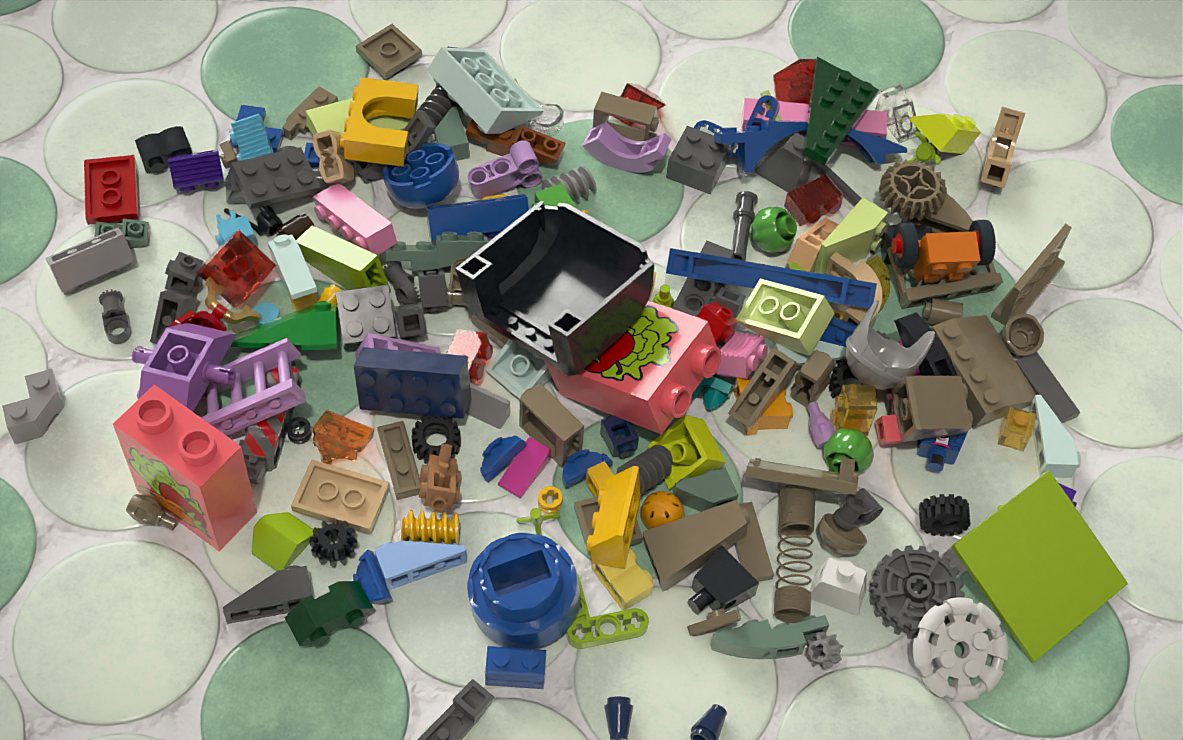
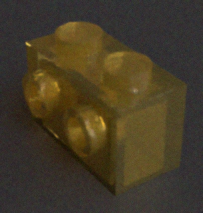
M858 384L842 386L840 395L835 397V410H831L830 421L835 426L836 431L842 428L858 429L865 436H868L877 412L875 386H860Z

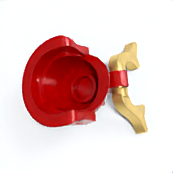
M208 277L205 282L208 289L205 305L208 309L212 310V313L207 311L194 313L189 310L183 317L174 320L169 327L190 323L226 332L227 328L222 319L229 324H238L248 320L258 322L261 314L252 311L248 305L243 307L241 313L228 310L215 298V296L222 294L224 287L217 285L211 277Z

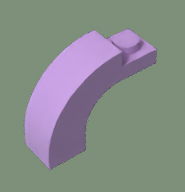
M604 122L590 129L582 146L593 157L610 167L626 172L642 173L652 171L657 161L665 157L671 138L666 133H663L647 141H634L623 137L607 122Z

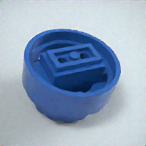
M514 533L491 542L476 557L470 569L467 591L475 622L489 639L501 646L526 649L546 646L560 638L576 619L581 603V589L574 564L564 548L546 536Z

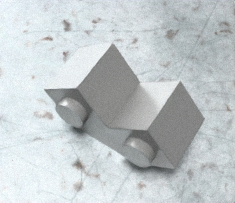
M52 369L25 376L30 398L2 405L7 429L14 444L43 437L49 429L48 424L53 417L59 415L63 410L64 405L60 388Z

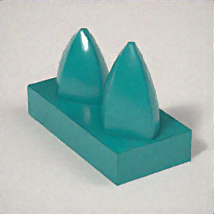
M713 376L710 378L704 377L692 393L691 401L700 393L702 388H705V407L708 411L714 410L722 405L727 398L730 399L734 390L733 385Z

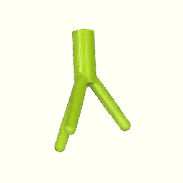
M533 508L530 511V517L517 518L516 521L517 523L532 522L535 526L536 534L542 535L541 524L543 521L559 518L560 513L542 515L539 508Z

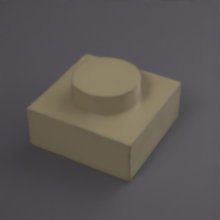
M229 140L219 144L223 151V154L219 156L226 169L231 167V163L238 161Z

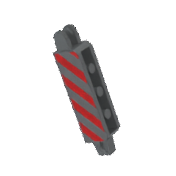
M294 360L290 361V379L292 378L301 388L299 371L295 367L296 363ZM278 367L265 372L266 389L280 383ZM295 407L245 428V439L240 440L239 445L242 448L251 484L258 485L265 471L270 472L277 468L287 436L286 426L292 419Z

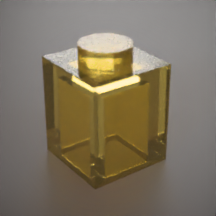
M1009 407L1001 425L998 445L1024 452L1032 436L1036 414Z

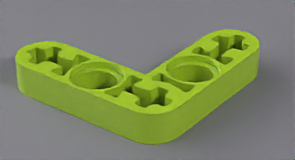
M577 573L581 589L580 606L582 610L577 614L573 624L565 632L567 640L572 647L585 649L638 638L646 633L649 617L646 612L639 608L590 617L580 577ZM632 618H636L637 622H641L639 628H635V625L631 624ZM620 620H623V626L625 625L623 632L621 631ZM604 623H612L616 631L611 635H606L601 632L600 626ZM592 626H595L596 637H593V632H591ZM581 629L582 633H586L584 639H579V636L576 635V630Z

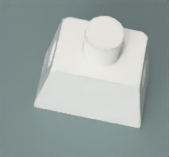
M828 558L814 575L809 590L811 592V600L858 616L866 593L867 572L864 569L855 567L850 561L841 562Z

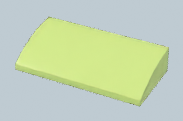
M353 98L306 110L307 127L314 136V134L327 130L346 134L344 132L346 117L350 118L348 115L349 104L354 102ZM384 115L371 118L367 122L376 127L403 131L412 118Z

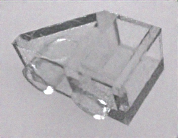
M901 84L880 91L875 111L887 112V127L899 144L916 138L915 132H920V130L910 121L912 116H916L913 100Z

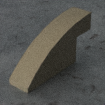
M946 194L945 202L937 214H933L929 219L923 217L921 221L916 217L910 221L907 216H903L901 223L909 222L913 223L914 226L930 227L933 233L968 232L973 220L950 195Z

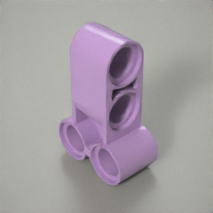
M519 141L511 146L509 154L472 168L467 176L472 194L480 198L497 194L520 184L526 188L538 185L542 181L543 176L538 168L539 161L528 141Z

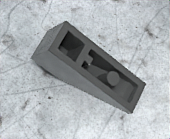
M293 565L284 570H279L223 606V613L227 624L289 613L300 600L311 595L307 566Z

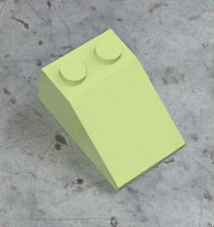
M862 198L821 244L814 273L825 274L829 258L835 252L848 258L851 263L866 258L871 251L876 252L883 241L880 237L887 228L885 221L888 212Z
M760 279L736 319L739 321L738 324L763 335L765 338L789 350L810 356L835 313L823 295Z

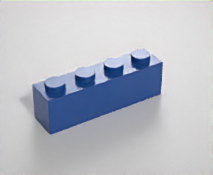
M521 194L426 207L429 237L431 240H436V235H442L443 232H456L457 235H467L468 232L485 233L487 237L497 236L500 231L506 229L529 210L528 197Z

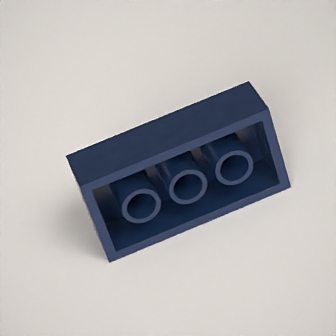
M363 347L354 364L359 408L361 410L464 419L472 400L468 356Z

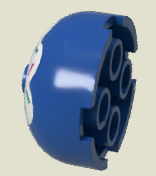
M441 143L422 144L423 149L406 154L404 167L386 164L382 172L384 183L391 197L400 205L413 209L431 207L448 198L455 190L459 180V167L449 146Z

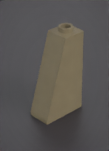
M734 500L642 532L645 548L662 591L670 589L702 567L719 547L723 546L725 549H728L747 535V524H750L746 508L741 509L738 501Z

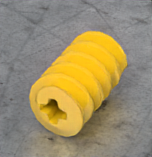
M409 510L407 517H403L401 541H407L410 537V540L413 542H418L421 538L422 542L429 543L432 539L433 543L440 544L443 539L445 544H452L453 540H455L456 545H459L460 520L458 513L455 512L452 519L448 520L447 513L443 512L439 520L435 511H432L429 519H426L423 510L420 511L418 518L414 517L413 510Z

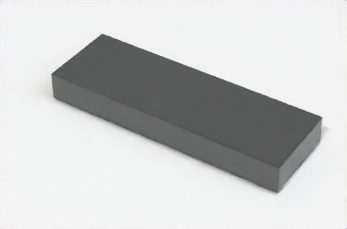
M1038 352L1015 360L1036 395L1043 397L1061 423L1079 416V409Z

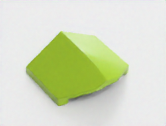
M290 512L264 515L253 527L252 555L276 572L284 570L310 544L309 539L313 536L314 529Z

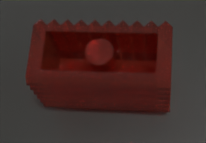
M825 174L812 182H808V184L805 183L803 186L801 185L799 188L797 187L789 191L786 195L784 207L790 212V215L793 216L799 226L808 222L813 224L827 213H836L841 208L844 194L829 176Z

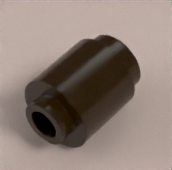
M306 214L296 215L277 228L278 234H276V237L292 234L294 239L297 240L311 226H314V223Z

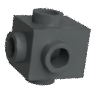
M179 251L175 261L170 259L165 270V274L168 277L164 289L176 288L192 293L195 285L200 287L204 279L205 272L201 271L204 261Z

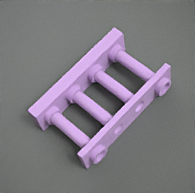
M285 338L224 365L223 367L236 370V379L231 386L210 381L203 393L207 397L208 415L201 418L227 436L306 402L305 392L292 378L290 379L289 362L300 358L301 353L288 338ZM278 367L280 383L266 389L265 372ZM254 378L256 394L242 399L241 383ZM230 388L232 404L219 409L218 393Z

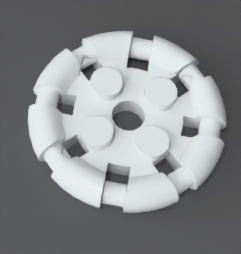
M950 598L944 600L943 604L939 607L933 606L921 619L917 627L919 628L917 639L914 638L913 641L915 667L920 669L922 674L920 678L923 683L937 696L951 698V702H969L979 699V695L985 691L989 693L1001 680L1004 671H1002L1004 661H1008V640L1006 633L1002 632L999 626L1001 621L989 607L983 603H973V600L970 598ZM968 614H972L970 622L966 621ZM945 616H948L950 623L945 625ZM987 629L991 634V637L989 638L985 633H983ZM932 633L934 634L932 642L929 643L928 640L930 634ZM961 642L964 645V653L958 658L954 649L955 645ZM988 655L993 657L990 667L985 665ZM933 659H935L938 665L934 669L930 665ZM948 677L953 678L952 686H949ZM977 677L979 682L972 685L969 678Z

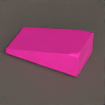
M531 437L526 440L527 445L515 456L498 482V486L520 499L551 460V450Z

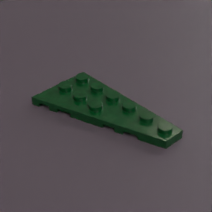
M817 56L813 68V85L810 92L809 117L806 124L807 133L804 140L803 155L825 166L877 97L879 89L871 83L853 76L849 71L842 70Z

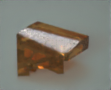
M326 410L313 427V444L317 446L321 455V462L332 464V460L344 458L356 461L357 453L362 452L373 438L374 429Z

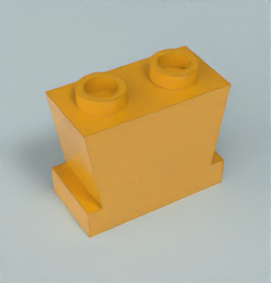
M736 378L733 390L736 400L750 380ZM786 388L751 429L744 425L747 436L757 434L758 430L788 429L790 418H793V408L791 403L786 401Z

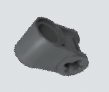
M865 488L857 491L856 495L849 494L846 497V503L842 508L837 509L833 513V518L842 528L852 530L853 528L873 522L882 513L884 508Z

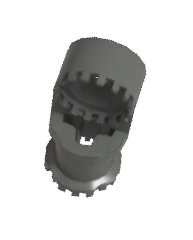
M390 261V264L387 263L388 266H384L385 269L383 271L386 279H389L394 285L393 288L399 304L419 303L420 298L418 297L420 295H417L419 291L415 290L417 287H413L415 286L413 284L414 277L403 270L400 261Z
M110 289V292L106 290V293L103 291L99 297V303L103 306L104 310L102 313L104 330L111 343L122 344L130 338L131 331L126 311L122 308L121 304L123 295L120 291L117 292ZM116 327L125 328L120 334H111V331Z

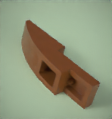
M471 119L465 132L467 137L486 144V151L499 156L509 154L511 146L515 143L528 141L540 164L557 163L566 144L523 125L520 126L519 130L512 128L501 134H485L479 130L478 124L473 119Z

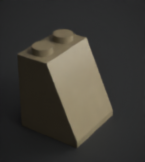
M906 376L892 389L901 442L963 435L971 429L973 416L972 412L967 408L966 399L968 391L966 385L962 383L961 376Z

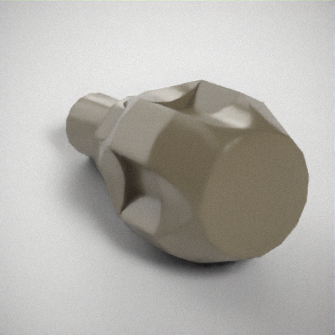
M133 495L126 507V512L134 520L142 524H161L172 530L177 522L176 519L165 514L166 511L162 510V507L156 500L146 495Z

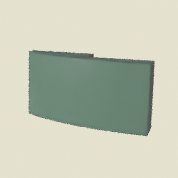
M123 219L121 225L96 221L94 237L118 227L124 234L129 248L147 245L149 222Z

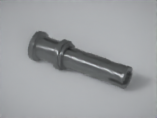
M742 191L736 195V202L738 204L737 209L733 213L736 225L731 250L734 251L733 259L742 261L746 260L750 226L755 218L754 207L758 203V196L750 191Z

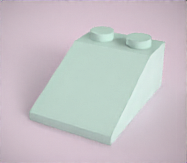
M510 339L485 369L519 399L527 389H533L540 383L544 385L552 378L544 360Z

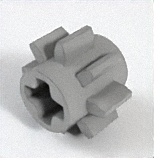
M824 631L816 634L817 639H808L807 642L810 645L806 655H809L813 660V666L823 664L824 669L833 667V662L842 660L839 655L844 646L840 645L836 640V634L827 636Z

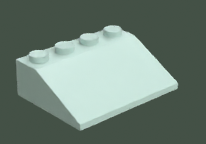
M441 47L427 69L433 76L434 82L448 92L449 98L457 102L463 108L464 114L472 118L478 124L479 130L485 134H501L542 115L544 112L530 95L484 49Z

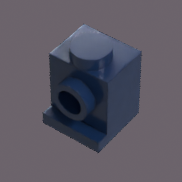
M616 416L601 420L600 435L604 438L612 456L620 455L621 458L631 456L635 449L638 448L639 437L632 423Z

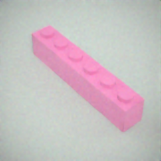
M744 99L741 131H744L759 99ZM778 101L780 104L779 114L782 120L807 121L809 117V104ZM763 103L762 107L765 108V112L763 115L758 113L756 118L769 120V118L765 117L767 109ZM866 110L853 129L886 139L887 112ZM756 122V123H754V124L752 125V126H760V130H761V122ZM803 130L796 133L805 137L807 130ZM845 138V140L841 144L844 146L857 147L852 141H850L847 138Z

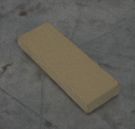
M404 421L377 427L396 499L400 500L419 495L420 476Z
M753 503L739 504L741 509L746 508L750 518V524H747V535L734 544L739 562L758 582L771 580L774 577V573Z

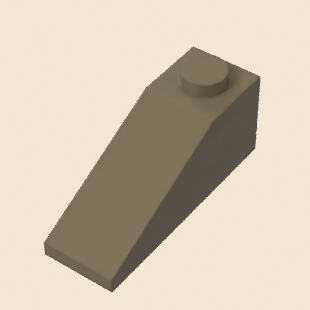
M773 347L728 414L751 429L786 388L800 367L798 363Z

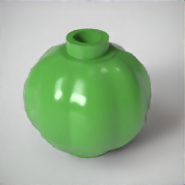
M767 207L756 214L751 227V237L765 252H782L787 250L793 243L797 224L795 219L785 209L781 207Z
M839 429L823 445L825 461L833 472H840L842 458L854 459V472H858V474L867 470L873 462L874 453L871 441L858 429Z

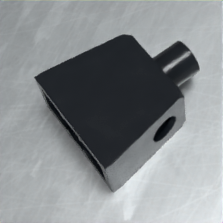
M721 546L694 576L692 589L696 594L688 600V603L696 613H700L707 606L713 611L724 608L725 612L755 596L759 582Z

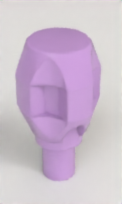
M811 402L807 405L811 414L809 417V433L815 445L823 449L824 443L835 432L833 423L820 411L818 403Z

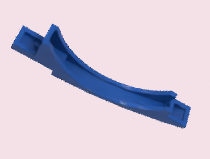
M761 120V130L760 126H745L746 131H737V127H722V132H714V142L720 144L738 143V170L753 172L759 160L773 145L791 134L807 130V121ZM854 129L846 137L862 151L870 163L885 164V154L907 153V148L902 145Z
M670 248L666 274L753 289L760 279L823 295L828 302L870 308L874 303L877 283L673 248Z

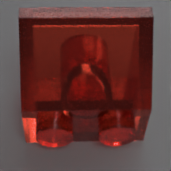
M799 59L773 75L775 98L778 101L809 104L813 85V68L816 59Z

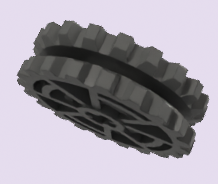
M911 545L906 546L904 551H900L898 548L894 549L892 557L885 555L882 558V564L877 565L872 576V583L869 586V592L873 593L869 601L870 605L876 606L874 610L875 616L882 617L884 619L882 625L886 628L892 626L895 634L900 635L903 632L906 633L908 639H913L919 633V628L917 627L921 619L933 606L939 607L943 604L944 600L950 598H965V592L960 591L964 586L963 579H957L959 573L957 567L951 568L949 566L950 559L947 557L940 558L939 552L933 550L931 553L927 552L925 546H919L918 550H914ZM945 616V625L950 623L948 616Z

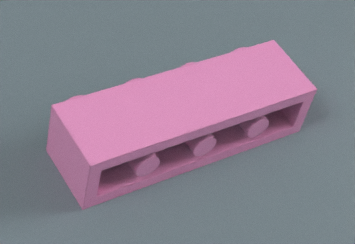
M337 182L313 196L316 204L314 210L318 218L328 222L334 231L338 230L347 241H352L356 246L378 255L398 243L392 223Z

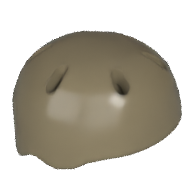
M1017 314L1004 325L1002 340L1013 354L1028 356L1041 348L1044 341V331L1033 315Z

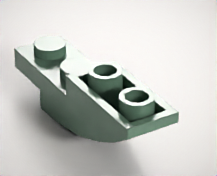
M443 232L442 235H436V245H431V242L427 241L417 242L416 245H406L405 242L397 241V244L385 250V261H410L411 271L439 269L451 266L459 258L468 259L487 244L488 239L481 232H468L467 235H457L456 232Z
M811 615L801 619L800 622L790 625L785 622L771 629L768 619L762 621L754 619L745 622L740 627H723L713 634L710 646L713 651L739 658H787L803 654L808 639H817L816 634L825 631L826 633L829 623L825 615L820 617Z

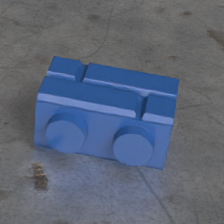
M488 646L485 685L544 689L546 650L533 649V651H530V649Z

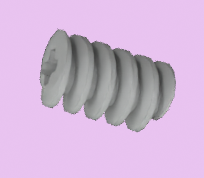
M580 166L577 170L572 169L569 173H562L560 177L553 176L551 181L545 179L542 182V190L563 183L569 196H573L576 201L580 200V192L585 198L589 196L588 189L594 195L597 193L596 182L591 172L585 166Z

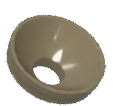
M827 513L822 517L819 523L822 543L833 553L841 556L843 554L857 553L867 544V539L859 528L856 527L852 530L842 528L836 523L831 513Z

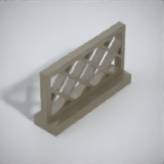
M1065 223L994 309L991 318L1005 325L1013 316L1027 313L1063 268L1065 261L1058 256L1071 231V226Z
M889 247L887 250L901 295L899 299L901 309L924 305L926 302L930 303L932 298L949 300L994 291L1003 283L1001 274L996 273L992 261L991 264L986 265L988 273L981 274L972 269L961 281L951 282L949 279L948 281L941 279L938 283H926L924 280H919L916 287L906 289L904 277L906 274H909L915 278L914 270L898 268L893 258L892 247Z

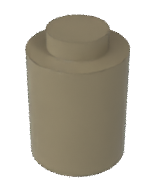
M932 298L930 303H925L923 317L927 318V323L936 325L953 318H960L963 313V303Z

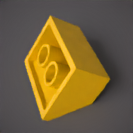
M632 466L608 478L605 489H600L598 506H600L599 512H594L592 529L595 530L593 535L588 536L586 551L591 552L592 564L625 568L641 500L638 466Z

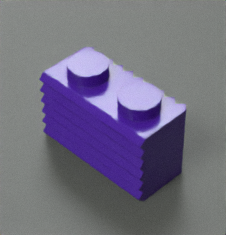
M218 149L168 157L174 189L179 188L180 192L195 190L194 185L204 184L205 188L220 186L219 181H224Z

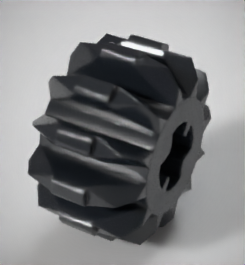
M335 518L332 520V524H327L323 520L321 523L322 528L314 527L313 536L309 539L310 546L312 547V556L314 558L318 557L321 565L327 561L330 562L332 567L335 566L336 561H340V563L345 565L346 557L353 558L355 555L354 549L358 547V540L355 538L356 531L353 528H349L346 520L339 525Z

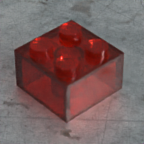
M238 229L220 244L196 273L205 281L208 277H211L217 285L223 286L224 291L221 296L235 308L251 296L276 267V264Z

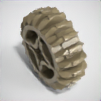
M905 159L901 164L896 161L893 166L888 167L881 177L879 185L880 200L884 201V208H891V214L899 213L900 219L903 216H907L910 221L914 217L919 221L923 217L929 219L933 214H937L945 202L947 194L945 179H941V172H934V166L927 167L925 162L918 164L915 159L912 163H909Z

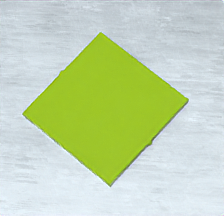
M1050 470L1042 474L1007 503L999 505L998 510L951 546L1031 663L1036 662L1078 625H1083L1084 620L1128 584Z

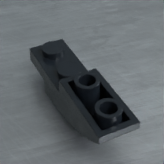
M917 312L894 320L905 348L915 344L926 332L933 331ZM935 334L926 357L918 367L921 376H958L949 355Z

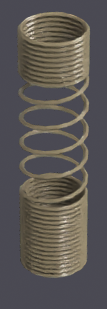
M792 484L783 486L780 491L778 535L781 540L777 545L780 551L777 556V562L780 566L776 569V574L780 579L775 583L777 590L775 591L774 616L778 620L787 623H797L801 619L810 616L811 592L804 587L795 585H808L812 582V579L802 574H790L780 577L779 569L783 567L793 572H808L813 566L805 561H790L781 564L779 561L780 556L784 554L794 559H808L813 556V553L806 548H790L782 551L780 544L784 541L794 546H809L814 542L808 535L814 532L816 497L814 488ZM781 533H783L787 537L782 538ZM803 537L810 539L811 542L796 544L785 539ZM792 550H802L809 552L810 555L806 557H796L786 554L785 552ZM800 563L809 565L810 568L796 570L785 565ZM804 577L809 579V582L795 583L784 578ZM781 580L788 584H792L778 588V583Z

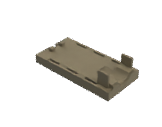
M761 458L750 459L745 477L856 495L859 474L854 472L855 460L842 458L839 473L763 461Z

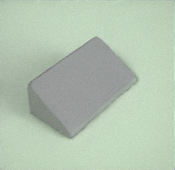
M470 383L472 400L466 414L501 429L510 416V400Z

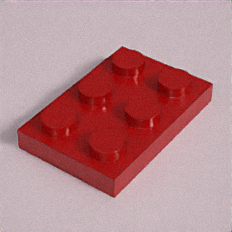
M135 155L84 160L85 219L87 225L96 224V221L109 223L123 221V219H139Z

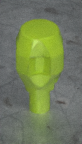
M666 284L661 285L660 291L655 295L652 302L672 308L675 301L670 294V287Z

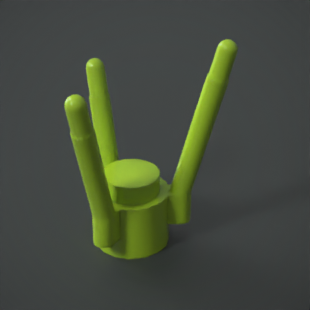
M918 131L915 132V135L922 144L916 149V157L908 160V162L912 163L915 159L917 162H928L935 159V163L939 165L941 163V155L938 154V149L929 142L927 137H924Z

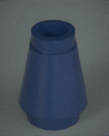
M615 696L607 698V704L604 705L610 740H628L634 707L631 705L629 697Z
M713 704L692 726L691 740H718L725 717L727 716L726 709L721 705Z

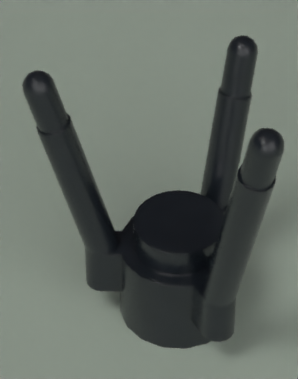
M271 204L265 207H258L261 213L256 218L257 225L249 221L251 228L259 236L264 234L273 236L277 234V228L283 223ZM225 208L224 212L230 215L229 209Z

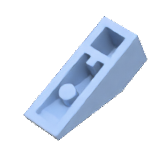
M398 541L396 543H385L374 550L388 591L467 563L466 548L463 545Z

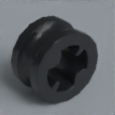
M295 417L287 423L288 439L292 443L300 445L310 440L312 431L310 422L307 419ZM299 427V430H301V427H303L304 432L302 434H299V432L295 434L294 429Z

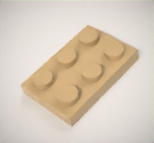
M311 460L291 504V509L294 512L331 523L335 518L338 525L346 520L349 528L371 534L389 491L390 484L381 479Z

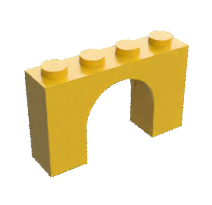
M361 77L359 86H354V102L349 104L348 115L350 118L346 117L344 132L346 134L342 133L340 138V148L344 149V159L404 167L408 148V131L380 128L371 125L367 121L384 115L412 118L417 111L419 85Z

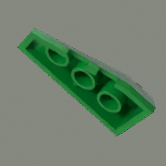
M319 301L315 305H310L234 334L235 338L231 347L264 348L269 344H274L288 338L293 345H301V350L337 349L339 338L337 304H331L329 301Z

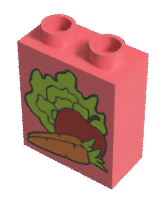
M648 301L637 320L610 347L577 375L568 376L546 361L545 363L560 395L662 435L674 417L680 418L687 412L691 404L692 393L703 378H710L716 373L721 362V351L715 343L708 321Z
M155 384L113 423L137 491L156 500L162 507V510L166 511V513L220 552L256 515L257 508L241 446Z

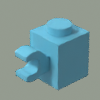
M229 210L230 218L227 220L222 219L220 214L216 215L219 235H216L215 239L219 250L224 249L228 258L257 249L255 235L246 215L236 218L233 210Z

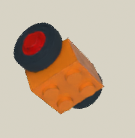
M989 220L973 221L968 232L926 233L921 240H918L914 224L903 222L896 224L892 237V252L896 266L901 269L913 268L915 280H924L926 283L936 282L939 279H949L951 282L961 281L976 265L991 264L996 249L995 232Z

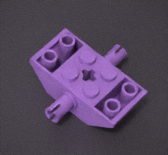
M184 323L167 327L154 350L136 346L135 350L140 352L133 350L132 361L144 364L141 370L139 398L155 384L193 412L210 381L230 386L235 381L236 370L234 368L219 366L235 338L234 333Z

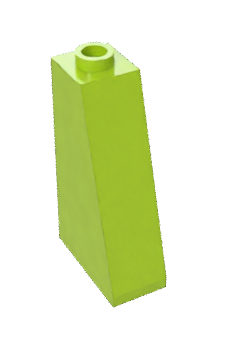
M311 226L296 240L305 262L347 290L383 285L389 286L377 254L314 226Z

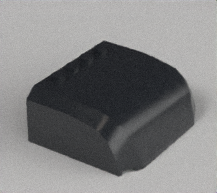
M540 201L455 269L466 306L477 319L566 375L572 376L577 375L610 347L641 315L651 294L655 267L653 261L651 262L643 244L569 204L558 203L557 206L544 205V201Z

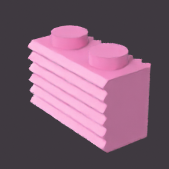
M737 331L720 349L721 362L716 374L747 379L753 371L757 370L761 361L767 357L768 347L765 345L764 336H759L758 334L754 336L753 334L749 335L743 332L740 334Z

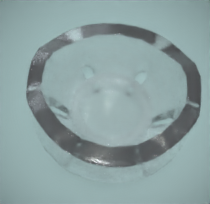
M557 104L539 105L544 112L542 115L527 121L529 128L550 137L556 135L563 127L564 111Z

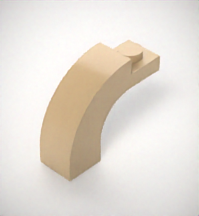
M1004 106L1001 107L985 157L980 182L1005 188L1025 112Z
M835 252L828 261L826 269L828 275L877 283L874 301L878 300L879 303L869 327L873 328L882 303L881 283L876 273L863 260L855 266L848 258ZM850 306L845 311L843 320L858 326L869 308Z

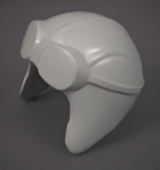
M877 300L871 305L853 334L846 340L847 364L855 378L864 386L883 390L893 389L906 376L914 375L933 343L935 332H926L909 348H905L896 341L883 338L873 328L869 327L878 307L879 301Z

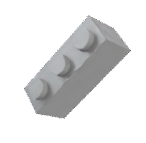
M118 227L45 258L61 292L75 291L83 283L90 280L98 281L104 278L107 273L114 270H124L130 266V263L135 262L125 236Z

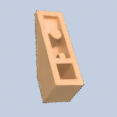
M825 217L798 237L787 260V264L793 261L807 272H813L821 244L839 224Z

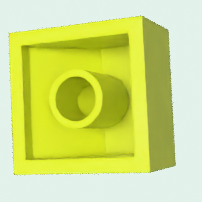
M932 114L912 116L910 119L940 152L964 154L981 134V131L976 127L977 123L975 120L967 115Z
M686 414L664 431L662 435L647 445L648 448L654 445H662L671 452L673 457L672 472L670 476L664 479L669 490H674L675 483L682 478H694L703 475V473L710 469L718 470L726 463L705 420Z

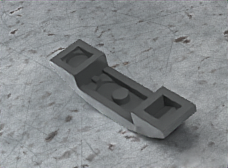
M472 679L453 698V704L418 740H462L489 708L495 697Z

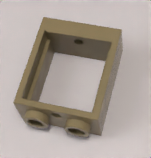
M601 91L594 108L593 127L607 122L615 131L627 139L647 141L658 135L654 133L659 124V118L656 117L657 107ZM609 116L646 126L645 132L608 122Z
M541 383L533 389H527L520 397L519 426L531 438L551 450V458L563 468L568 457L582 450L584 425Z

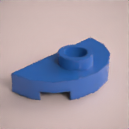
M516 435L506 438L499 437L491 442L482 454L484 459L480 471L484 479L490 482L527 443Z
M589 449L575 452L567 458L566 464L563 467L562 481L565 489L585 480L587 469L603 461L606 462L608 467H611L613 461L606 454L591 452Z
M367 550L359 558L360 563L356 574H353V581H359L370 602L384 603L392 600L374 552Z

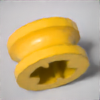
M554 486L542 488L538 494L539 509L546 514L558 512L562 507V492ZM547 496H553V504H547Z

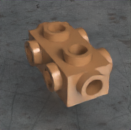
M441 444L439 456L430 455L428 464L422 465L420 472V481L422 482L419 498L424 499V506H429L438 512L445 509L451 510L453 504H458L460 497V488L458 486L461 471L456 470L457 459L450 458L452 445Z

